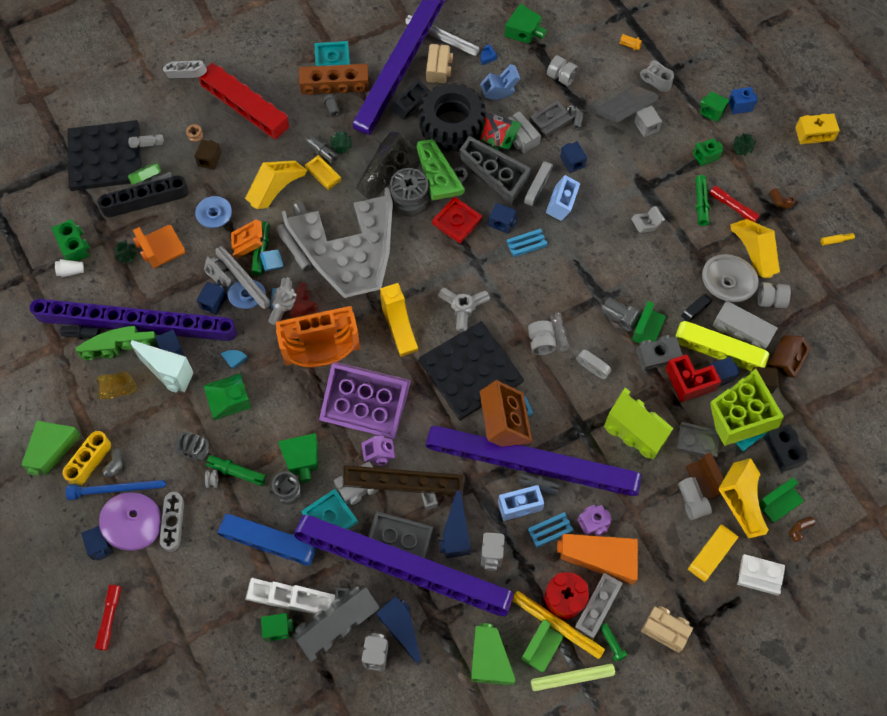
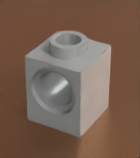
M653 106L636 112L634 123L643 137L659 132L662 120Z

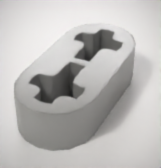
M582 350L576 357L580 365L601 379H606L611 372L609 365L587 350Z

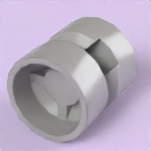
M556 55L548 67L547 75L555 80L559 78L562 84L569 86L575 79L579 67L573 63H567L566 59Z
M762 282L758 291V305L761 307H771L774 305L775 308L787 309L791 295L790 286L786 284L774 286L773 283Z
M537 321L528 326L529 338L533 340L530 343L533 354L547 355L556 350L551 322Z

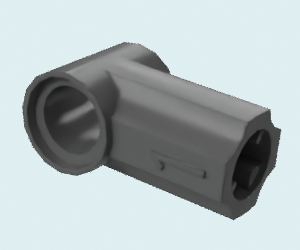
M611 297L605 301L601 308L602 313L617 321V324L625 331H631L641 317L639 310L632 306L626 307Z

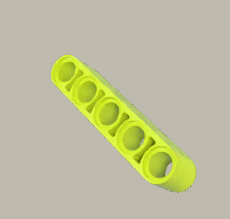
M687 321L680 322L675 335L678 344L719 360L731 357L738 367L749 371L753 367L765 368L769 358V352L762 348Z

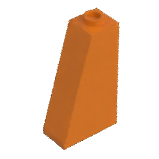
M563 534L561 540L557 542V553H561V560L600 574L606 573L627 584L634 585L638 580V539Z

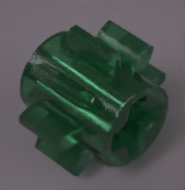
M339 131L334 134V137H330L331 149H335V152L343 154L348 151V148H352L351 136H348L346 132Z
M742 133L740 137H735L732 148L736 150V154L746 156L748 152H753L756 141L753 140L752 135Z
M127 240L117 242L116 247L112 249L116 261L121 259L123 264L125 262H133L134 256H137L134 244H128Z

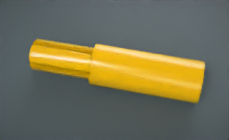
M850 233L821 238V245L825 246L855 239V235Z

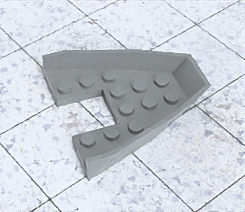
M388 187L385 188V196L353 203L361 234L340 239L326 240L319 211L287 218L286 212L282 211L283 222L316 270L344 298L380 290L382 287L390 253L393 201Z

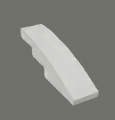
M251 578L245 600L316 614L321 610L326 611L331 608L330 604L334 601L335 595L297 585L290 586L274 581L271 583Z

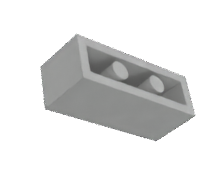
M728 301L725 302L712 325L719 332L726 333L734 339L764 350L777 330L776 326Z

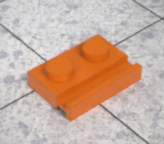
M255 219L231 233V245L234 253H232L233 257L239 258L262 246V242H260L262 238L261 221Z

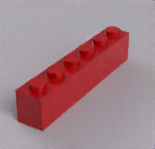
M211 63L206 67V73L198 77L203 88L274 140L289 128L288 116L285 112L276 109L271 102L265 101L260 94L251 91L246 84L240 83L235 76L226 73L221 66Z

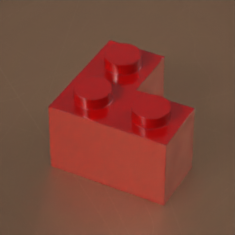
M687 354L669 360L665 368L681 403L714 392L721 384V380L713 365L695 371Z

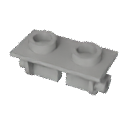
M206 258L204 267L206 274L216 283L223 286L225 292L228 293L230 286L237 282V278L230 270L224 273L227 267L219 258Z

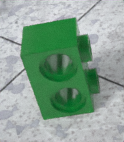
M70 219L51 227L65 260L80 261L89 257L87 249L90 247L86 239L81 238V235L84 233L79 224L75 225L74 221Z

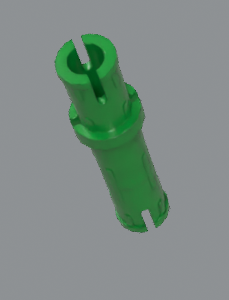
M698 175L695 178L697 198L695 211L698 214L699 226H707L710 223L708 213L710 205L708 204L707 177L705 175Z
M262 222L263 238L260 239V242L262 240V246L254 250L250 273L256 276H261L263 269L259 252L260 254L265 252L266 246L269 244L270 224L267 222Z
M210 455L207 459L209 463H206V467L221 471L223 475L229 474L261 487L265 483L264 478L266 479V474L234 464L229 459L223 460L213 455Z

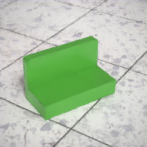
M544 619L521 658L523 662L541 673L545 671L563 639V635L550 628L551 623Z

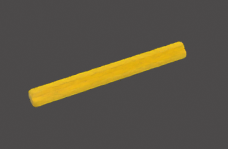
M520 591L514 594L512 601L539 620L543 621L544 619L551 623V628L597 659L602 657L605 651L602 646Z

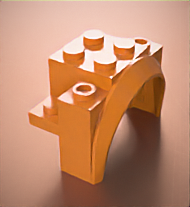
M351 306L275 322L279 348L285 366L291 364L302 367L326 366L342 360L352 351L360 350L358 329Z

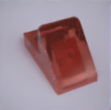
M299 282L296 299L290 314L291 319L314 314L318 311L317 302L309 301L310 290H308L307 283Z

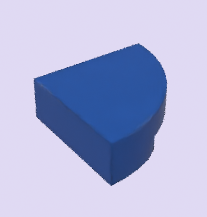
M490 44L486 45L481 53L480 61L482 65L497 60V54Z

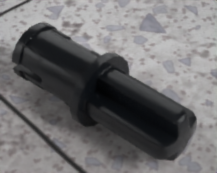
M83 325L62 326L60 329L62 337H74L79 340L83 338L91 339L101 333L99 327H83Z

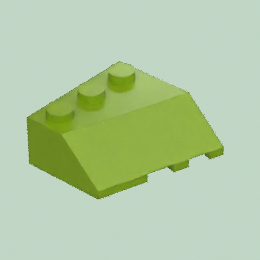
M757 369L751 371L747 377L739 380L735 386L727 389L710 403L715 429L724 446L777 429L784 418Z
M624 388L609 412L604 428H606L609 434L621 438L626 445L638 449L644 457L654 460L673 428L656 413L648 412L644 407V403L640 399L635 401L629 396L630 391Z

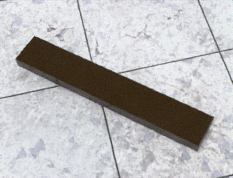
M344 465L342 487L455 496L456 492L460 490L461 495H463V475Z

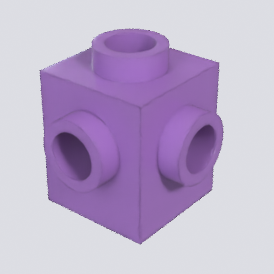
M374 436L361 443L364 462L369 461L370 463H375L376 466H383L395 458L392 439L384 438V436Z
M595 505L589 506L578 517V522L587 536L605 534L608 532L607 529L612 520L610 513L607 509L604 510L602 505L597 507Z

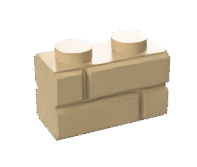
M431 44L429 46L426 69L427 82L446 83L447 77L451 76V66L448 65L452 63L453 53H450L449 45L439 46L438 44Z
M654 606L641 632L680 653L693 627L689 626V622L686 619L671 616L668 609L662 606L658 608Z

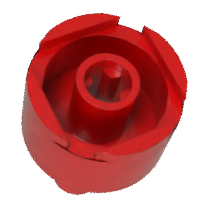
M570 572L558 573L550 580L544 595L545 604L549 611L558 618L571 619L583 611L588 602L589 590L586 581L580 576ZM565 592L569 594L568 599L564 598Z

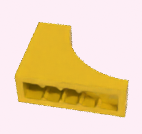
M295 160L263 162L245 199L255 209L269 208L276 195L293 180L304 177L307 170Z
M748 219L730 224L731 231L745 245L752 266L758 276L770 278L773 274L780 272L774 230Z
M399 283L380 288L382 310L400 357L417 352L418 346L410 326L405 299Z
M751 458L733 463L719 487L720 493L748 539L766 535L769 530L762 517L758 502L757 486L760 472Z

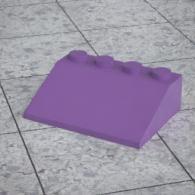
M340 362L332 363L319 420L395 439L411 380Z

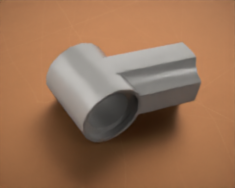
M690 477L679 482L678 485L686 502L685 509L689 519L694 520L710 515L712 513L710 503L706 497H703L696 478Z

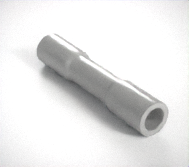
M284 224L277 226L275 231L290 249L299 266L304 272L310 270L313 266L305 253L301 251Z

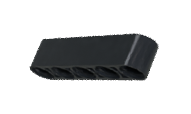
M176 175L103 194L98 198L97 203L104 216L114 217L185 198L189 190L185 179L182 176Z

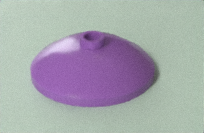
M133 492L119 494L111 498L104 505L100 513L99 527L103 537L112 546L121 550L135 551L146 548L158 538L161 532V510L151 498L143 494ZM134 513L136 517H130L129 514Z

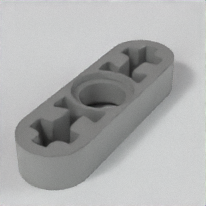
M200 60L176 61L166 64L163 71L168 78H195L204 75L207 68L203 61Z
M546 161L543 162L527 192L525 204L534 206L552 171L553 164Z
M170 492L164 498L160 545L167 552L177 550L181 542L184 499L177 492ZM174 498H176L179 501V503H175L174 506L176 512L172 511L173 506L171 505V503H169L172 502ZM170 517L178 519L177 524L173 527L167 526V520ZM166 531L172 532L171 537L175 542H172L171 546L165 543L170 539V534Z

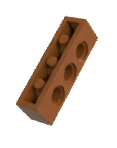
M368 64L299 67L301 95L369 91Z

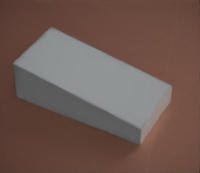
M421 493L426 510L438 507L435 494Z

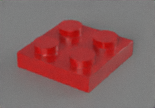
M454 197L432 220V225L460 244L482 221L483 216Z

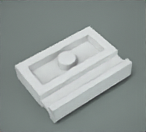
M744 554L741 560L737 585L779 596L781 594L780 589L785 565Z

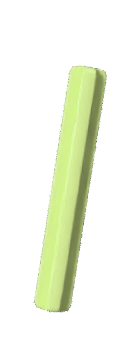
M606 664L534 678L531 680V687L533 691H539L615 675V669L613 664Z

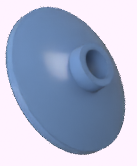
M211 196L203 199L197 205L195 215L197 221L206 228H219L230 220L232 208L226 199L219 196Z
M253 280L256 283V285L266 295L264 286L261 283ZM239 281L229 288L228 299L232 305L243 309L259 305Z

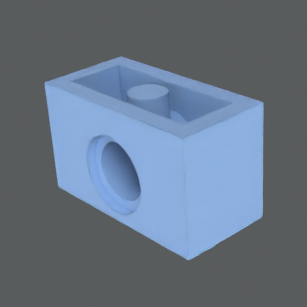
M564 175L555 185L546 213L562 221L571 212L580 183Z
M539 485L499 495L498 499L503 521L540 512L544 507Z

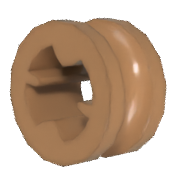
M194 124L187 127L186 134L190 141L198 142L203 138V132L199 125Z

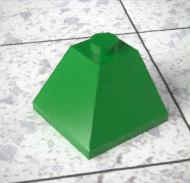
M241 373L203 385L214 420L251 409Z

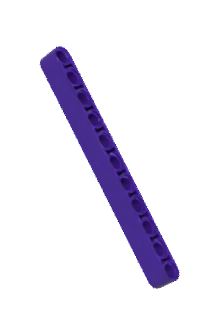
M446 0L421 1L356 115L353 129L367 135L373 132Z
M36 299L31 302L29 307L34 317L39 322L73 326L83 325V327H99L113 330L135 326L138 332L154 331L155 334H164L174 330L176 336L231 341L237 335L233 321L225 317Z
M431 426L425 446L433 451L624 495H639L642 475L635 471L522 445L501 447L488 441L487 437L439 426Z
M302 515L293 534L297 540L492 614L498 616L508 615L513 593L500 586L310 515Z

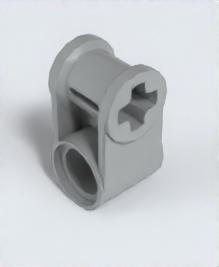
M653 60L646 69L640 72V76L645 82L651 84L659 91L667 92L672 87L674 73L658 61Z

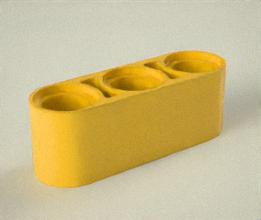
M95 431L91 433L64 467L63 477L70 484L83 485L109 452L111 442L103 432ZM103 440L101 445L96 446L98 441ZM87 456H91L88 461L84 462ZM78 472L75 478H71L73 473Z
M721 524L687 570L705 582L739 536Z

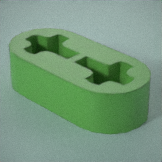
M153 163L129 174L128 178L131 184H136L160 173L161 169L158 163Z

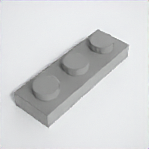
M604 573L575 629L594 639L623 583Z

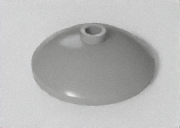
M722 254L714 256L706 262L702 271V279L706 288L714 296L725 301H745L755 293L758 287V276L755 269L747 261L734 255Z

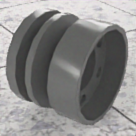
M413 168L397 171L390 181L394 210L408 217L422 213L428 204V181L426 176L418 169Z

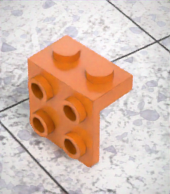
M167 225L145 236L140 227L133 230L136 236L133 240L137 248H142L143 251L140 253L144 261H149L153 269L185 254V249L171 225Z

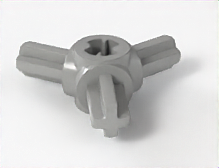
M289 277L281 279L280 287L276 289L273 295L272 305L274 308L268 320L272 325H276L275 322L281 320L284 311L291 310L297 294L291 288L292 281Z
M443 288L438 295L441 299L451 304V308L455 310L454 314L457 316L456 330L460 332L467 330L468 317L471 316V311H474L476 306L490 300L489 294L486 291L470 296L469 294L456 295Z

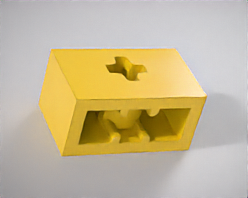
M835 114L806 115L799 118L795 127L800 144L834 141L840 131Z

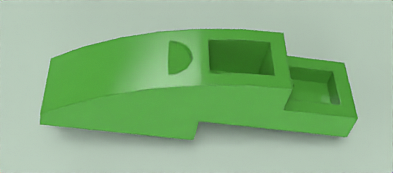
M130 326L99 334L76 347V352L84 360H93L94 358L111 359L115 356H120V349L132 350L133 348L130 344L132 340L152 347L158 346L154 331L138 333L135 326Z

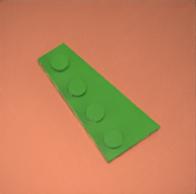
M432 139L418 141L416 147L424 175L428 181V189L432 201L463 195L464 187L435 141Z

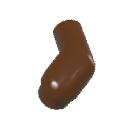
M778 188L772 189L769 192L774 203L779 207L790 209L795 204L793 197L783 198Z
M809 516L796 522L789 531V537H792L793 542H799L803 539L801 531L815 525L813 517Z

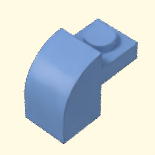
M511 64L501 75L489 73L480 84L484 97L497 100L512 95L515 92L514 86L520 80V76L516 66Z

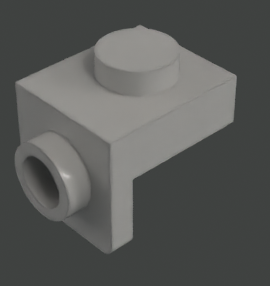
M657 206L652 207L648 213L635 214L631 218L639 233L656 231L665 220Z

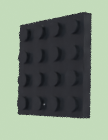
M138 120L67 129L70 191L131 184L128 175L142 169L141 148L139 145L138 147L131 148L128 143L130 137L138 138L140 136Z
M482 321L418 358V362L459 421L482 408L480 391L495 380L512 388L524 382L522 375Z

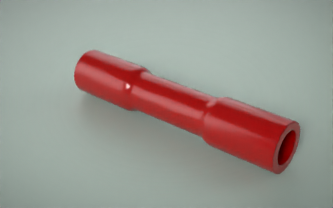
M716 185L709 193L721 203H725L738 212L745 219L756 223L760 217L759 214L736 201Z
M109 585L101 627L98 630L94 648L96 650H108L111 627L119 601L121 586Z

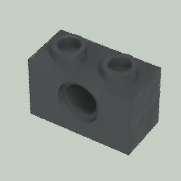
M669 335L663 336L654 342L646 340L641 342L636 349L642 372L667 366L669 360L682 356L676 336L671 338ZM655 349L661 350L662 356L657 355Z

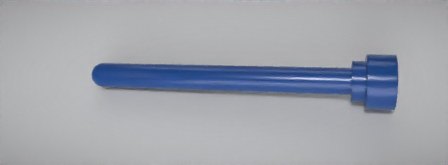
M164 480L88 487L67 484L66 497L67 500H77L81 495L164 488L166 482Z

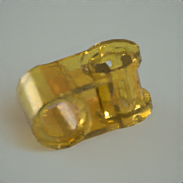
M128 372L101 375L96 378L97 383H99L98 398L100 399L130 395L137 388L135 380Z

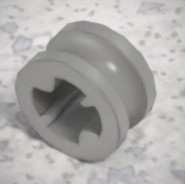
M206 470V488H210V486L218 487L217 470H213V472Z

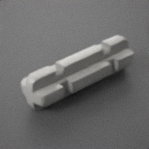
M161 134L155 135V137L153 135L138 136V138L130 137L128 140L131 148L138 147V145L139 147L154 146V144L162 145L164 142Z

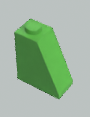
M36 421L21 466L30 475H47L80 438L81 434L75 427Z
M481 623L480 626L475 627L471 682L514 686L515 677L498 629L492 628V624Z

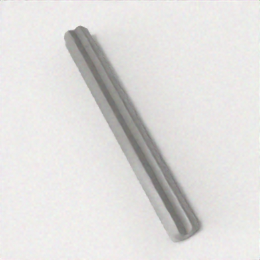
M408 15L406 17L405 23L407 25L413 17L412 15ZM434 25L431 26L427 33L474 56H477L479 53V46Z
M223 246L216 248V255L261 308L266 309L270 307L269 298Z

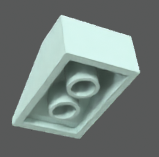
M133 340L130 344L138 358L168 390L185 393L194 373L186 357Z

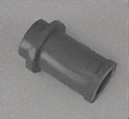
M328 94L324 97L323 103L327 106L329 115L334 118L339 116L341 112L337 106L336 97Z

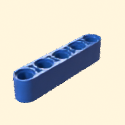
M230 514L224 515L217 532L218 535L226 539L311 566L317 547L297 540L294 535Z

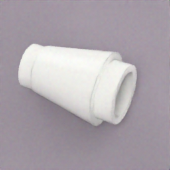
M62 259L55 261L56 276L63 278L84 273L83 262Z

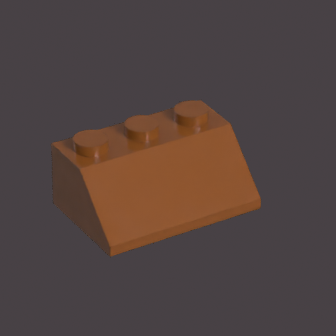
M498 380L482 389L480 396L488 441L501 447L530 444L533 442L523 392Z

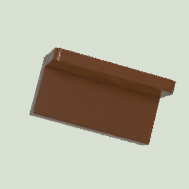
M784 335L768 365L770 367L782 368L788 377L795 378L811 347L803 336Z
M711 452L703 455L701 460L686 466L689 476L696 478L703 497L710 500L722 495L719 487L724 478Z

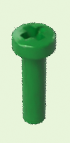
M602 624L600 629L614 653L612 657L614 662L623 660L627 657V652L621 650L608 624Z

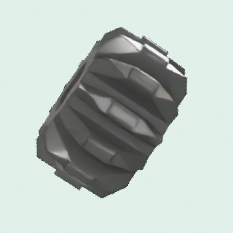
M182 432L175 440L174 450L180 457H185L192 461H201L208 453L209 441L204 439L203 436L197 435V433Z

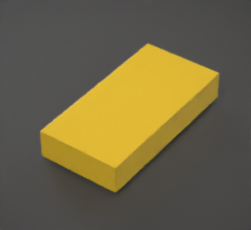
M319 155L305 164V168L327 190H330L342 181L341 177Z

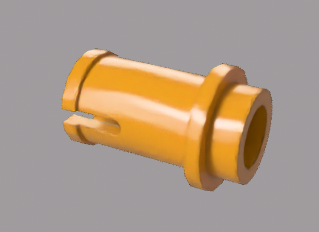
M622 34L619 44L633 48L635 51L640 49L642 40L639 37L636 39Z

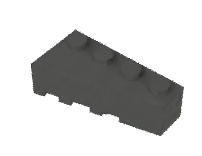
M470 136L460 149L461 160L513 206L530 179L531 168Z
M356 585L348 591V596L343 599L340 597L330 604L331 608L326 611L321 610L313 616L314 620L308 624L304 622L295 628L296 632L292 635L310 662L317 658L315 653L329 649L334 642V638H341L348 634L352 629V624L355 626L359 625L379 609L376 601L364 585Z

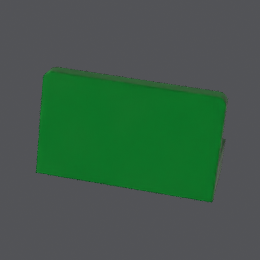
M647 301L634 332L633 341L641 343L646 340H651L652 342L657 340L666 316L652 311L654 303Z
M794 477L759 502L760 509L772 523H775L804 502L794 489L799 484Z

